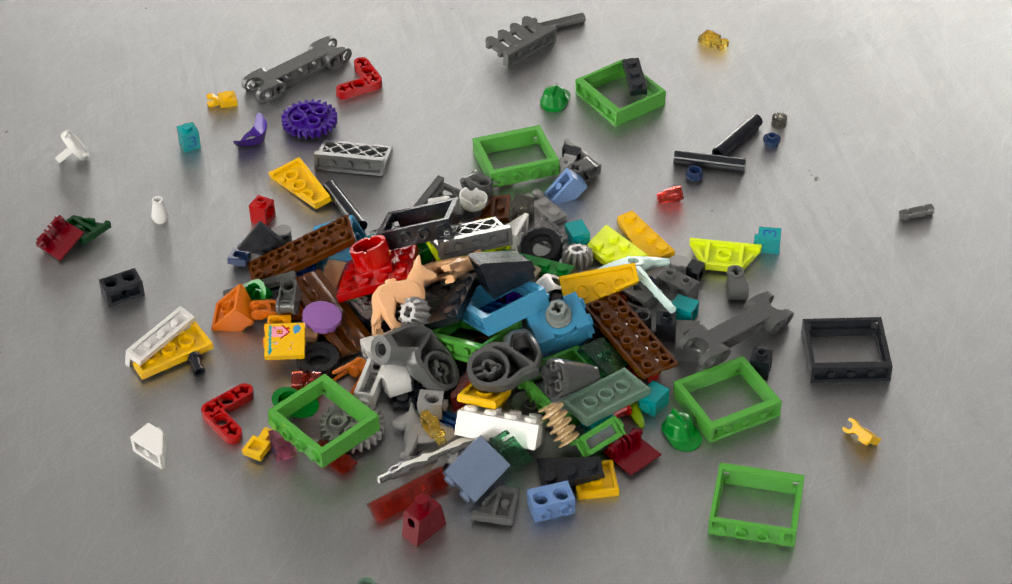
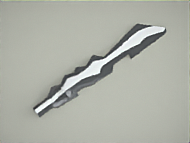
M456 435L432 452L423 450L418 456H410L409 459L401 460L397 465L391 466L385 473L376 477L377 481L381 484L388 480H395L410 474L413 470L437 462V458L449 452L453 455L464 450L474 438Z

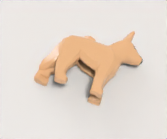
M478 249V250L474 251L473 253H479V252H482V250H481V249ZM468 255L424 265L437 274L436 279L425 282L424 286L444 280L446 284L454 283L462 275L474 270Z
M420 255L414 260L413 268L406 280L396 281L395 278L385 281V284L379 286L372 294L371 326L373 336L383 333L381 328L383 320L386 321L391 330L401 327V323L395 317L396 306L401 307V304L405 303V298L416 296L425 300L424 283L436 279L437 274L421 264Z

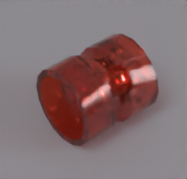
M293 370L291 388L299 391L322 376V371H309L306 374L305 371Z

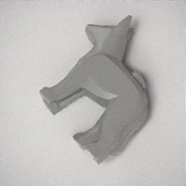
M412 402L409 412L391 421L393 427L405 431V450L400 453V460L416 456L418 452L423 450L431 452L456 436L454 435L455 429L446 426L444 423H423L416 414ZM460 451L453 455L449 452L437 458L436 464L431 467V473L440 474L447 464H451L460 455Z

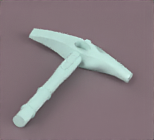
M626 256V258L613 261L598 268L602 269L635 263L639 281L654 294V297L670 313L676 311L672 301L662 293V290L652 282L646 273L657 267L670 266L669 258Z

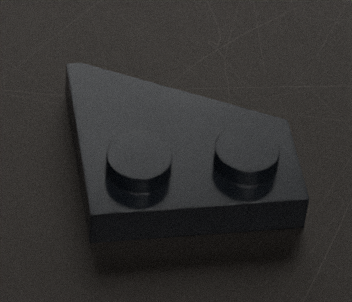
M259 221L237 249L262 256L287 244V242L262 221Z

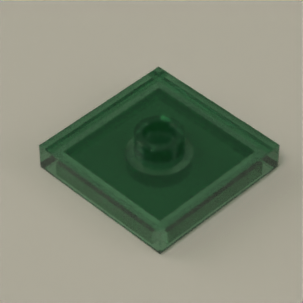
M603 337L581 346L577 351L589 364L599 369L602 378L624 367L626 369L629 367L624 358Z

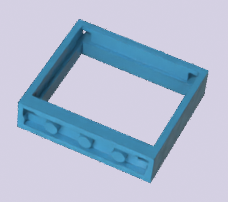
M528 281L495 299L479 285L461 320L485 335L491 336L550 305L548 300L550 296L546 293L545 287L532 281ZM513 291L524 296L490 314L479 310V308Z

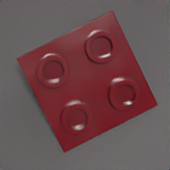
M58 215L50 223L52 226L47 225L49 230H43L45 233H42L36 239L37 242L35 244L54 258L62 261L84 232L65 221L61 215Z
M633 428L628 434L619 437L616 442L610 443L609 447L602 452L631 476L662 455L641 438L643 431L640 428Z

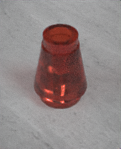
M673 185L656 193L658 204L675 203L684 199L680 185Z

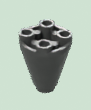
M558 357L550 358L540 369V374L544 379L545 394L547 397H553L554 399L579 391L600 378L599 369L596 366Z

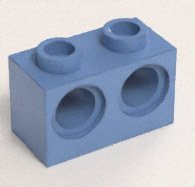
M568 480L527 489V505L534 522L575 513V497Z

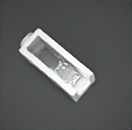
M372 358L367 359L354 390V396L362 403L369 402V407L376 405L382 390L380 371L387 366L381 365L380 370H374Z

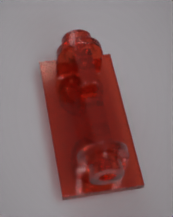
M321 439L317 444L323 447L328 444V441ZM343 454L328 464V466L341 475H345L358 463L351 459L349 454Z

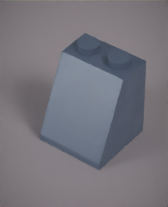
M480 435L461 452L442 474L445 476L444 480L452 488L456 486L461 491L459 495L466 502L471 501L474 503L506 471L510 464Z

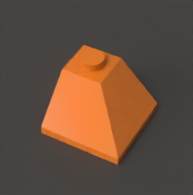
M241 283L216 303L211 330L242 331L254 323L255 319H252L251 316L254 310L250 309L249 306L252 300Z

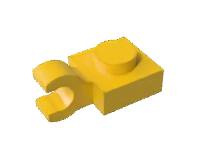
M234 91L217 93V96L213 93L206 94L207 100H212L207 102L209 108L219 105L221 108L238 106Z
M848 419L853 424L851 429L842 428L845 433L858 435V440L867 446L869 444L877 446L881 441L880 437L861 426L856 419Z
M264 427L258 437L252 435L242 449L243 455L262 461L271 448L274 436L270 434L273 430Z

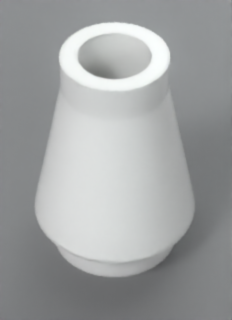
M155 196L152 198L151 218L155 223L163 224L167 222L169 212L163 202V198Z

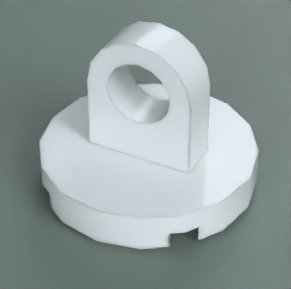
M65 130L61 133V138L67 148L59 153L55 160L61 163L73 153L80 160L85 161L89 158V152L85 153L86 148L76 135H70V131Z

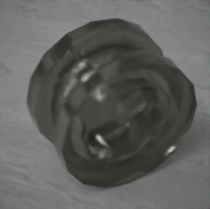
M774 113L771 125L777 129L785 128L787 126V115L784 113Z

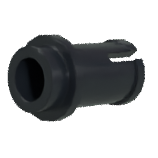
M199 352L190 353L187 361L192 367L193 375L195 377L203 376L206 372L202 362L203 356Z

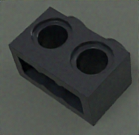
M135 268L99 279L101 294L108 307L145 295L143 282Z

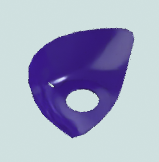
M257 113L252 129L240 141H233L236 146L261 144L265 139L267 121L261 113ZM250 136H255V138L247 139Z

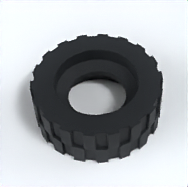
M543 227L535 228L523 237V241L520 244L521 253L557 262L562 259V242L554 230ZM539 242H548L551 245V250L544 256H537L533 253L534 245Z
M327 342L309 343L305 346V359H296L299 376L310 383L324 374L331 379L334 378L337 374L333 375L332 371L341 367L339 351ZM323 358L328 360V363L323 366L309 365V362L313 359Z

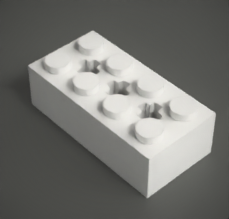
M471 404L465 405L457 412L454 435L474 439L481 435L486 441L536 450L544 443L547 420H542V415L530 413L528 416L523 415L519 410H509L507 412L501 411V407L494 410Z

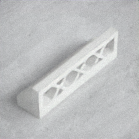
M181 306L178 307L126 350L125 365L131 367L133 362L141 366L194 322L195 317Z

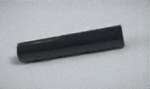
M752 114L712 149V154L727 156L763 124L761 116Z
M675 150L673 164L696 165L703 168L745 172L746 158Z
M332 180L327 181L323 188L330 195L333 204L343 216L353 214L364 231L368 225L366 220L338 185Z

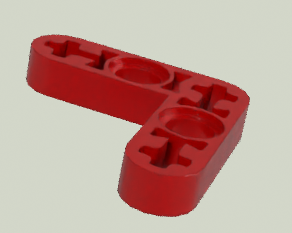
M358 57L354 60V69L360 78L339 84L336 87L337 98L349 99L382 87V77L367 58Z
M247 383L239 384L206 402L201 407L203 420L228 444H238L243 439L242 428L228 414L253 400L254 392L252 385ZM227 400L233 401L231 404H223ZM219 421L227 422L224 425H217Z

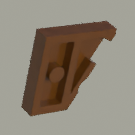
M511 195L492 196L486 207L481 210V216L475 218L474 221L496 217L502 224L510 223Z

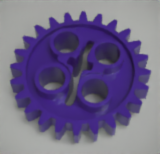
M305 99L303 103L301 101H298V104L292 103V107L287 106V110H284L281 115L284 131L287 130V134L292 133V137L298 135V139L302 136H305L306 140L308 137L314 139L315 136L321 138V134L327 135V131L332 132V128H336L338 123L337 112L335 108H332V104L327 105L326 101L321 103V100L314 102V99L311 102Z

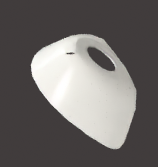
M546 273L535 282L545 287L546 293L554 289L561 290L559 277Z

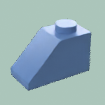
M566 168L543 194L557 205L576 200L588 186L579 174Z

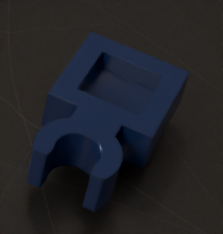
M232 249L227 257V264L236 267H246L251 258V253Z

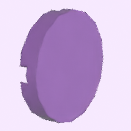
M317 301L305 307L302 321L308 329H313V332L326 334L335 331L336 327L340 326L342 313L332 303Z

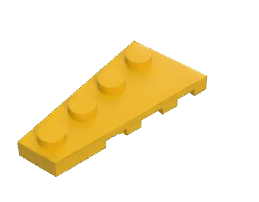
M300 157L268 172L272 180L315 209L332 201L330 195Z
M633 210L617 216V223L625 237L646 253L647 257L670 259L675 255V250Z
M635 263L559 276L562 296L576 292L578 297H582L585 304L638 284L639 278Z
M194 321L190 328L182 331L145 363L139 366L133 362V367L143 380L187 361L189 354L192 352L203 354L214 349L213 343L196 321Z

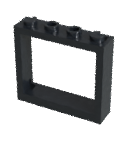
M459 197L388 212L376 235L385 236L390 250L453 237L463 216ZM398 221L399 225L395 226L394 222ZM447 228H449L450 233L444 234L443 230H447Z
M881 317L803 319L801 335L810 383L891 381L893 365ZM874 335L880 361L815 363L810 337Z

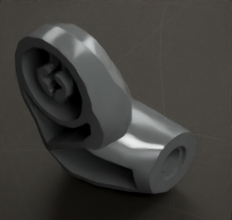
M414 323L387 331L373 338L370 350L373 360L377 364L406 366L408 373L427 390H440L447 393L458 385L460 377L456 362L450 351L438 340L431 329L419 323Z
M527 329L511 331L504 336L503 342L488 343L472 353L467 363L469 381L476 389L486 392H506L514 389L519 384L538 377L543 364L542 351L531 331Z

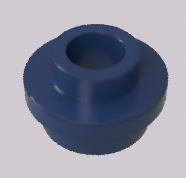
M770 132L763 136V142L766 147L775 148L781 142V137L774 132Z
M696 165L690 166L686 171V178L693 182L701 180L704 175L702 168Z

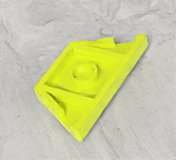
M605 225L587 244L588 247L592 248L593 258L602 265L626 258V256L647 257L646 253L608 225Z
M690 238L689 246L697 260L706 263L705 270L727 272L728 267L731 265L741 266L745 270L761 253L762 249L760 244Z

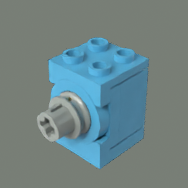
M576 292L563 296V300L558 299L549 302L550 305L526 318L528 330L531 331L538 342L543 359L576 345L581 347L588 338H593L592 335L595 334L591 315L586 313L585 302L582 297H578Z

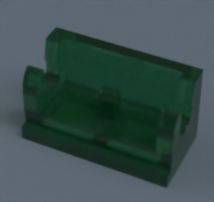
M505 430L489 440L494 449L510 464L509 467L516 473L534 459L514 436L503 441L504 437L510 434L508 430Z

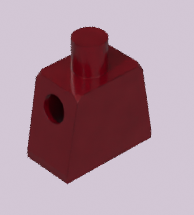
M417 495L416 502L404 511L402 537L418 547L446 525V520L440 503L429 495Z

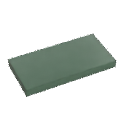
M624 367L561 399V402L564 403L563 407L587 427L650 395L651 388Z

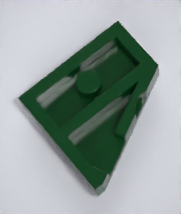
M76 215L65 220L84 232L78 240L83 245L112 228L111 222L107 220L104 223H99L95 221V218H83Z

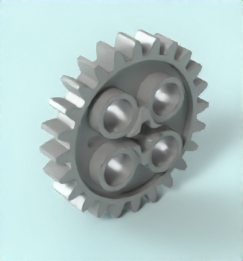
M365 402L364 404L369 407V402ZM334 403V409L328 407V412H323V417L319 418L320 438H323V443H329L359 422ZM375 405L369 408L379 415L380 430L352 448V453L355 452V449L363 452V447L370 449V444L377 445V440H382V435H385L384 414H381L380 409L376 410Z

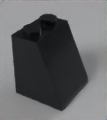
M517 251L468 254L482 289L493 299L535 278L533 273L535 267L532 261L527 260L524 254L521 255Z

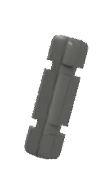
M926 204L924 207L923 205L908 208V210L903 209L899 211V218L904 221L909 220V217L913 219L925 216V214L932 215L935 209L932 204Z

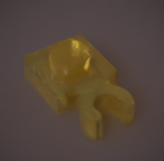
M708 29L698 37L699 43L710 48L716 46L718 50L723 51L724 46H729L728 39L721 38L720 34Z
M428 409L420 412L421 427L432 439L434 438L438 445L446 443L447 440L444 438L446 432L443 428L439 427L440 422L437 416L432 415Z

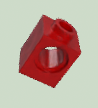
M257 195L249 204L251 222L257 224L259 221H262L268 226L276 217L274 200Z

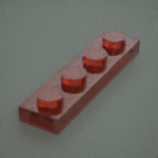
M441 466L367 503L374 522L379 523L408 508L416 502V496L419 494L430 496L448 487L449 485L444 480L445 476L442 474Z

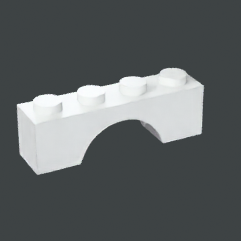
M372 335L360 339L364 359L367 361L368 358H372L373 365L381 366L373 360L371 355V342L375 336ZM387 365L380 371L382 387L389 398L412 391L411 383L413 382V377L408 373L406 366Z

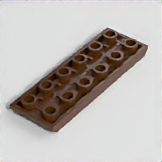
M349 215L340 217L248 262L251 280H261L289 271L297 273L352 246L356 238Z
M318 269L302 276L294 277L302 290L300 305L303 309L312 302L326 301L334 304L341 311L340 326L336 327V330L323 334L327 341L337 348L340 358L360 352V339L372 335L345 301L339 303L336 296L337 290L323 272Z
M618 292L585 304V311L591 315L593 323L641 380L679 366L677 360Z

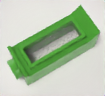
M616 416L609 417L578 436L569 444L577 446L581 453L578 457H589L622 435H625V426Z

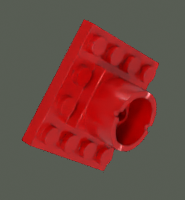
M374 235L371 238L366 237L354 243L349 250L352 260L345 264L336 295L339 303L372 294L379 286L385 284V281L395 278L396 281L406 280L419 253L417 244L390 250L383 235Z

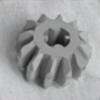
M581 243L566 245L562 251V263L573 265L574 271L588 269L589 266H592L593 262L592 248L588 247V245H581Z
M416 296L405 298V303L401 304L402 308L398 311L400 313L398 320L401 321V326L419 323L423 326L428 324L427 319L431 316L429 314L431 307L428 306V302Z

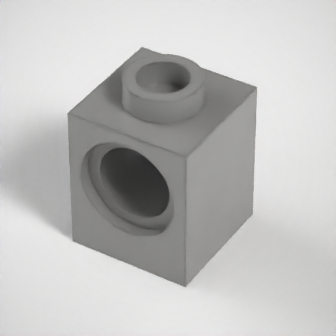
M420 389L417 401L418 416L424 419L442 420L444 411L447 412L448 399H445L444 391Z

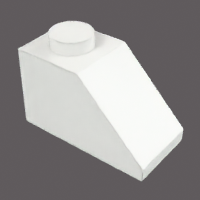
M147 423L130 437L133 451L160 469H164L166 453L164 432L159 427Z

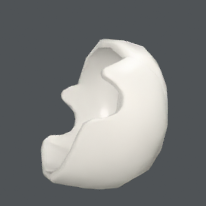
M465 187L459 193L460 203L466 211H480L488 203L487 194L484 191L478 190V188L469 191Z

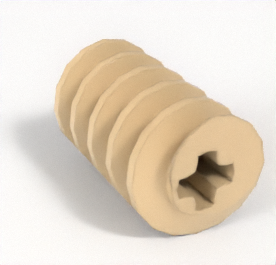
M553 402L538 411L539 413H546L542 420H550L546 427L554 428L550 435H558L553 440L554 442L561 441L557 448L571 443L580 435L578 431L572 432L576 427L575 424H569L572 418L564 417L568 413L567 409L560 410L564 406L563 402Z

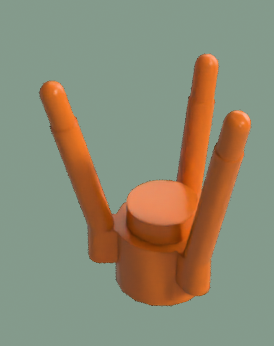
M357 357L353 361L332 371L333 375L339 373L332 379L337 381L347 373L352 377L357 376L360 378L366 364L365 359ZM359 378L350 392L352 395H354Z

